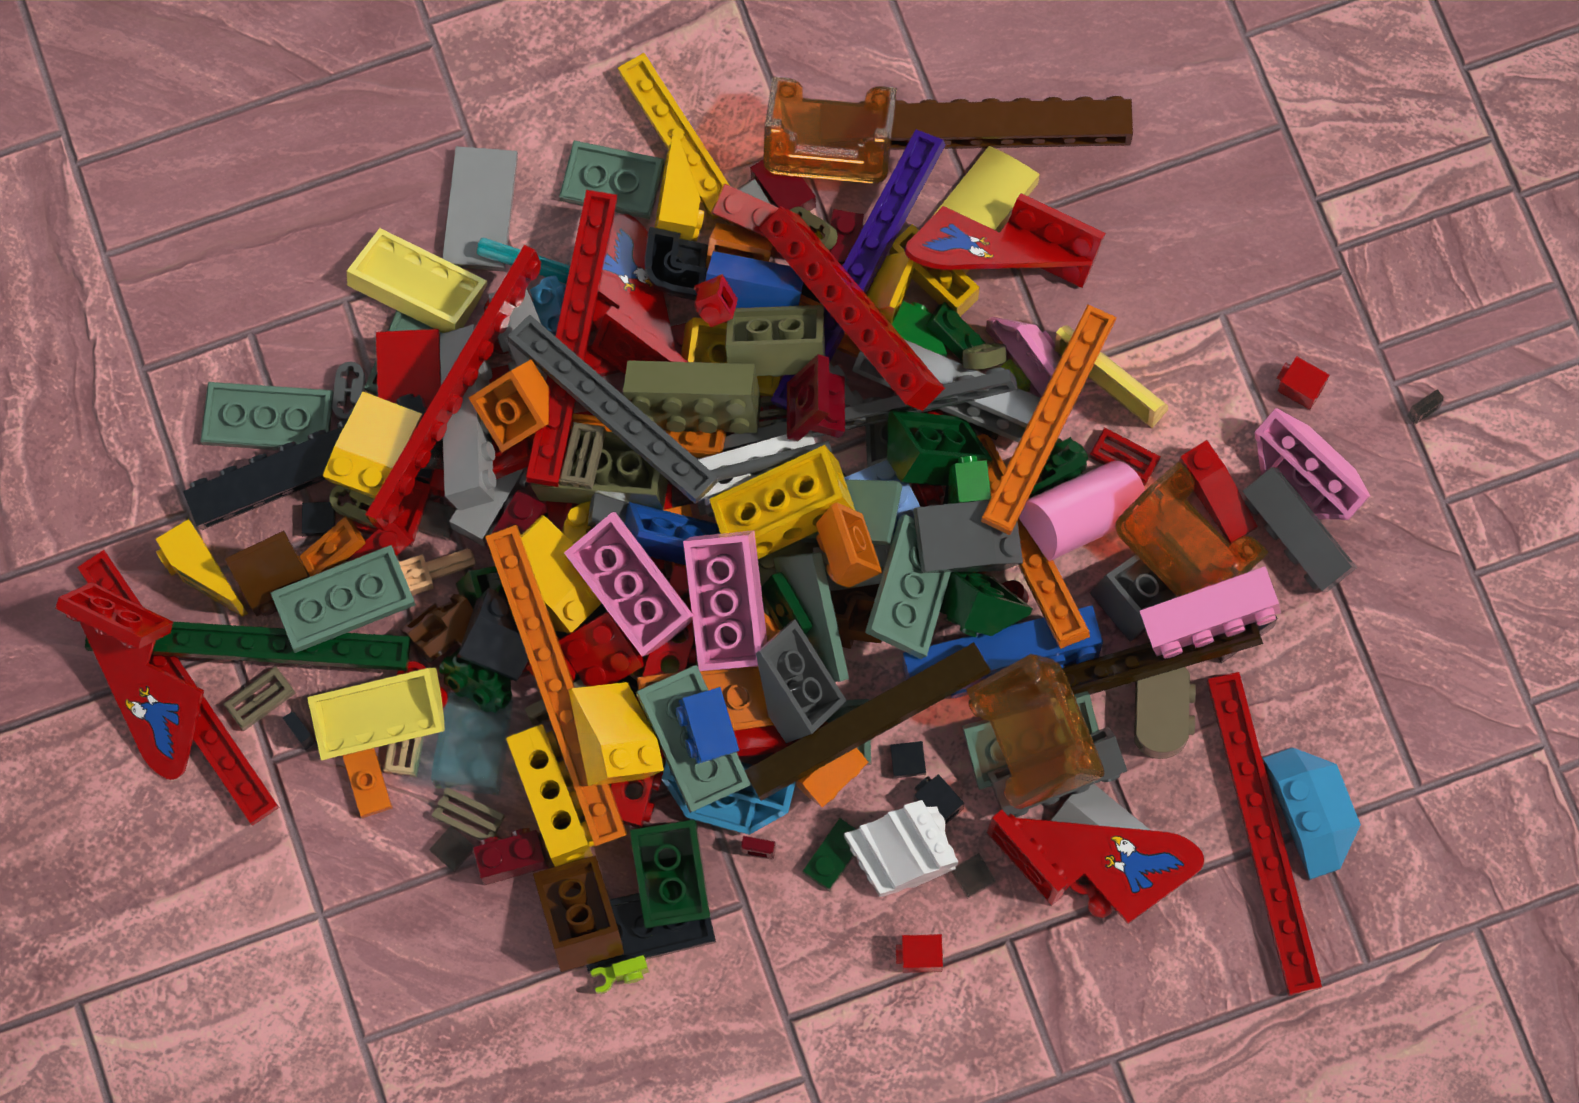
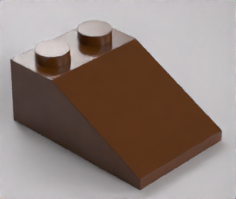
M281 531L225 558L229 569L256 616L261 614L268 616L278 611L270 592L309 577L285 531Z
M596 855L533 873L560 972L624 954L619 930Z

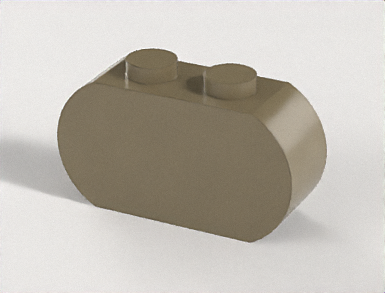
M1186 667L1135 681L1134 743L1142 753L1151 758L1167 759L1177 755L1185 747L1189 735H1194L1195 716L1189 715V703H1195L1196 686L1195 684H1190V673Z

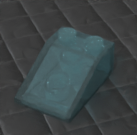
M449 692L448 702L444 711L445 731L439 732L432 768L431 781L435 788L445 789L448 787L459 791L492 795L500 794L507 747L506 737H508L513 700H510L505 708H500L496 713L481 710L468 697H459L455 693Z

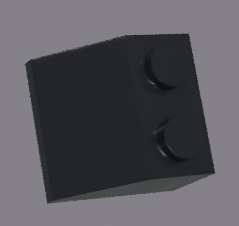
M488 588L476 600L457 657L517 681L529 659L506 595Z

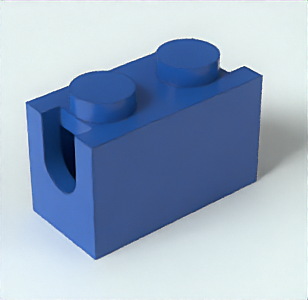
M721 687L684 697L678 701L679 707L675 708L677 719L681 727H686L689 739H685L686 749L689 757L695 758L697 764L739 751Z

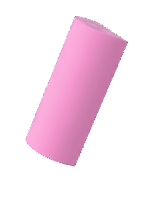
M1111 461L1029 498L1019 519L1047 560L1052 561L1137 521L1143 515L1146 508V492L1139 475L1133 468L1121 461Z
M616 512L610 513L564 552L641 656L648 655L667 643L693 620L692 612Z

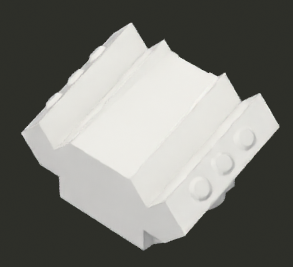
M923 800L906 804L902 809L888 812L880 819L860 825L857 830L844 833V838L850 846V851L856 856L860 868L866 873L867 880L873 885L879 897L897 893L906 888L917 887L956 869L955 866L958 865L954 850L947 841L943 816L939 813L937 806L926 807Z

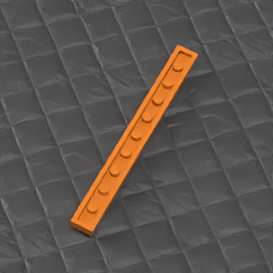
M514 525L487 535L485 537L594 845L598 846L626 836L627 833L610 785L588 786L568 691L571 688H575L518 526Z

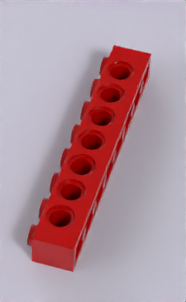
M780 206L759 228L901 400L906 405L923 411L945 389L800 215Z
M675 565L670 585L682 600L690 597L687 569ZM693 620L684 628L689 633L686 641L675 643L669 640L648 655L642 677L666 674L661 670L664 661L668 659H674L679 662L680 666L677 672L688 669L689 665L695 666L697 652ZM659 746L661 758L665 759L663 752ZM663 772L641 780L611 783L610 788L623 824L642 828L644 821L650 823L655 806L654 803H650L653 790L659 791ZM638 783L644 788L642 796L635 800L629 799L625 794L627 787L630 784Z

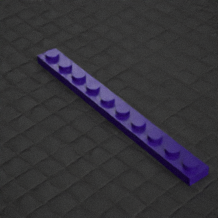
M917 129L915 130L842 267L865 294L868 292L946 145L943 139ZM824 307L825 356L829 357L830 363L846 332ZM795 375L783 376L771 398L774 405L787 410V382Z

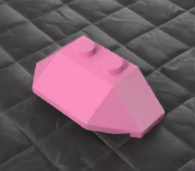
M997 317L989 318L986 323V331L995 343L1006 345V359L1031 394L1041 398L1061 359L1053 349L1055 344L1046 331L1041 332L1035 324Z
M1276 408L1255 431L1261 475L1271 467L1278 468L1318 519L1349 520L1370 497L1356 469L1307 424Z

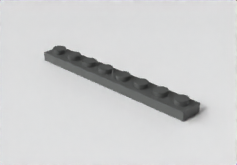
M531 315L527 316L507 336L508 342L529 360L532 359L538 368L695 504L718 483V477Z

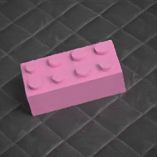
M754 530L689 537L683 541L699 671L758 666L756 652L767 643Z
M1266 566L1140 610L1156 656L1163 655L1165 659L1181 654L1183 652L1182 648L1194 644L1195 648L1214 642L1213 637L1225 633L1227 637L1245 631V625L1257 622L1258 626L1268 624L1276 620V614L1281 613Z

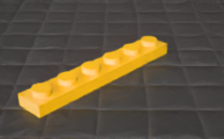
M642 53L619 66L618 72L667 149H669L672 135L679 136L701 198L700 200L714 220L718 216L711 214L722 185H729V183L646 54Z

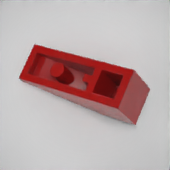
M1208 440L1180 456L1178 469L1230 544L1257 529L1258 526L1226 466Z

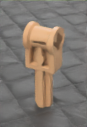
M468 548L425 562L423 554L404 561H398L412 596L434 589L432 582L434 579L475 565L473 553Z

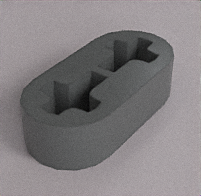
M345 362L336 371L332 406L336 417L340 421L348 419L354 409H350L349 414H344L343 409L340 408V406L346 405L347 396H350L351 403L355 407L362 392H365L366 376L362 367L355 362ZM350 371H354L358 378L352 380V387L350 389L343 376H349Z

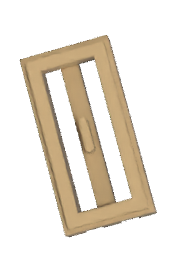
M424 736L415 738L410 768L406 767L410 740L402 742L398 766L393 765L397 743L389 744L384 772L417 777Z

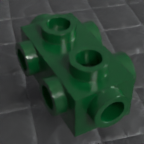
M1071 437L1064 441L1061 438L1057 439L1039 476L1042 482L1034 486L1029 498L1076 478L1086 471L1088 455L1080 443L1073 441Z
M459 649L451 656L444 658L440 664L439 672L444 675V684L454 691L457 696L468 697L485 712L496 713L500 708L503 709L509 704L512 698L511 679L457 657Z

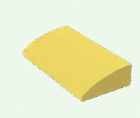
M988 146L939 209L945 206L1000 232L1009 220L1017 197L1020 193L1029 196L1038 185L1040 174L1012 156ZM970 269L961 270L966 274Z
M381 228L378 229L347 270V286L434 329H439L442 333L464 327L487 286V280Z
M1068 325L1060 327L1056 332L1055 351L1061 356L1075 331ZM1100 352L1088 377L1148 426L1153 428L1168 411V405Z
M426 668L307 697L321 760L445 731L443 704L436 668Z

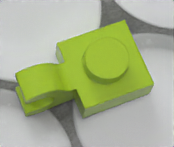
M642 955L612 964L610 967L595 968L590 973L592 977L602 975L606 978L603 986L595 988L597 994H605L610 991L615 981L624 980L625 984H631L643 980V974L649 973L646 959Z

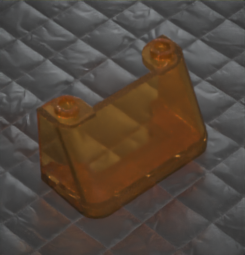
M773 76L764 126V166L768 171L778 175L864 183L884 181L889 172L897 88L873 87L866 93L865 104L803 98V87L795 79Z
M1180 461L1151 484L1119 516L1115 525L1120 539L1177 597L1248 573L1269 553L1256 539L1250 536H1241L1230 544L1186 500L1195 489V480Z
M1030 654L966 689L970 698L968 703L972 713L976 717L990 721L1012 775L1011 778L1006 780L1004 794L1013 808L1023 809L1104 777L1103 764L1068 679L1061 666L1055 660Z

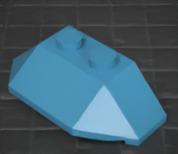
M1293 747L1263 757V764L1308 879L1312 880L1340 870L1361 824L1337 764Z
M667 761L662 775V781L668 787L686 818L748 835L788 814L796 782L761 801L751 784L690 813ZM741 762L744 770L753 766L752 764Z

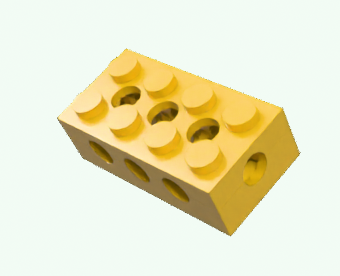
M822 445L709 499L720 534L754 530L758 559L818 532L816 523L832 504L839 503L855 510L839 461L826 445Z
M543 724L506 737L554 866L593 856L590 847L595 845L587 822L580 823L579 817L584 816L577 794L575 791L570 793L568 791V787L573 786L567 767L564 760L557 762L556 759L562 756L553 731L546 733ZM547 763L544 768L536 769L538 765ZM559 793L554 799H547L550 794ZM570 823L566 829H558L561 824Z

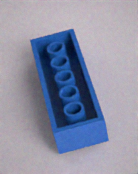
M1093 605L1078 609L1089 629L1090 637L1062 649L1059 648L1045 618H1040L1009 626L993 636L980 633L977 637L968 636L932 645L929 647L927 656L922 659L904 652L902 669L905 680L973 642L988 664L991 673L951 695L952 698L966 696L970 694L971 689L982 687L983 690H991L1000 687L1003 681L1014 679V682L1031 678L1033 677L1032 674L1043 671L1048 673L1062 669L1067 665L1098 658L1103 640Z

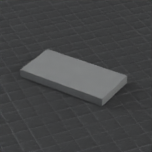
M456 146L442 259L460 268L505 271L506 264L479 256L477 254V246L481 238H487L508 245L518 161L517 151Z

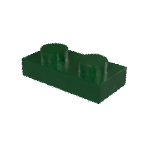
M943 302L935 309L926 324L962 362L964 350L986 344L980 335L946 302Z
M782 572L771 575L761 587L762 600L776 625L781 631L789 622L796 619L802 631L806 634L813 626L796 598L792 587L788 584Z
M839 818L804 868L803 874L830 891L854 857L850 851L849 844L844 838V833L857 829Z

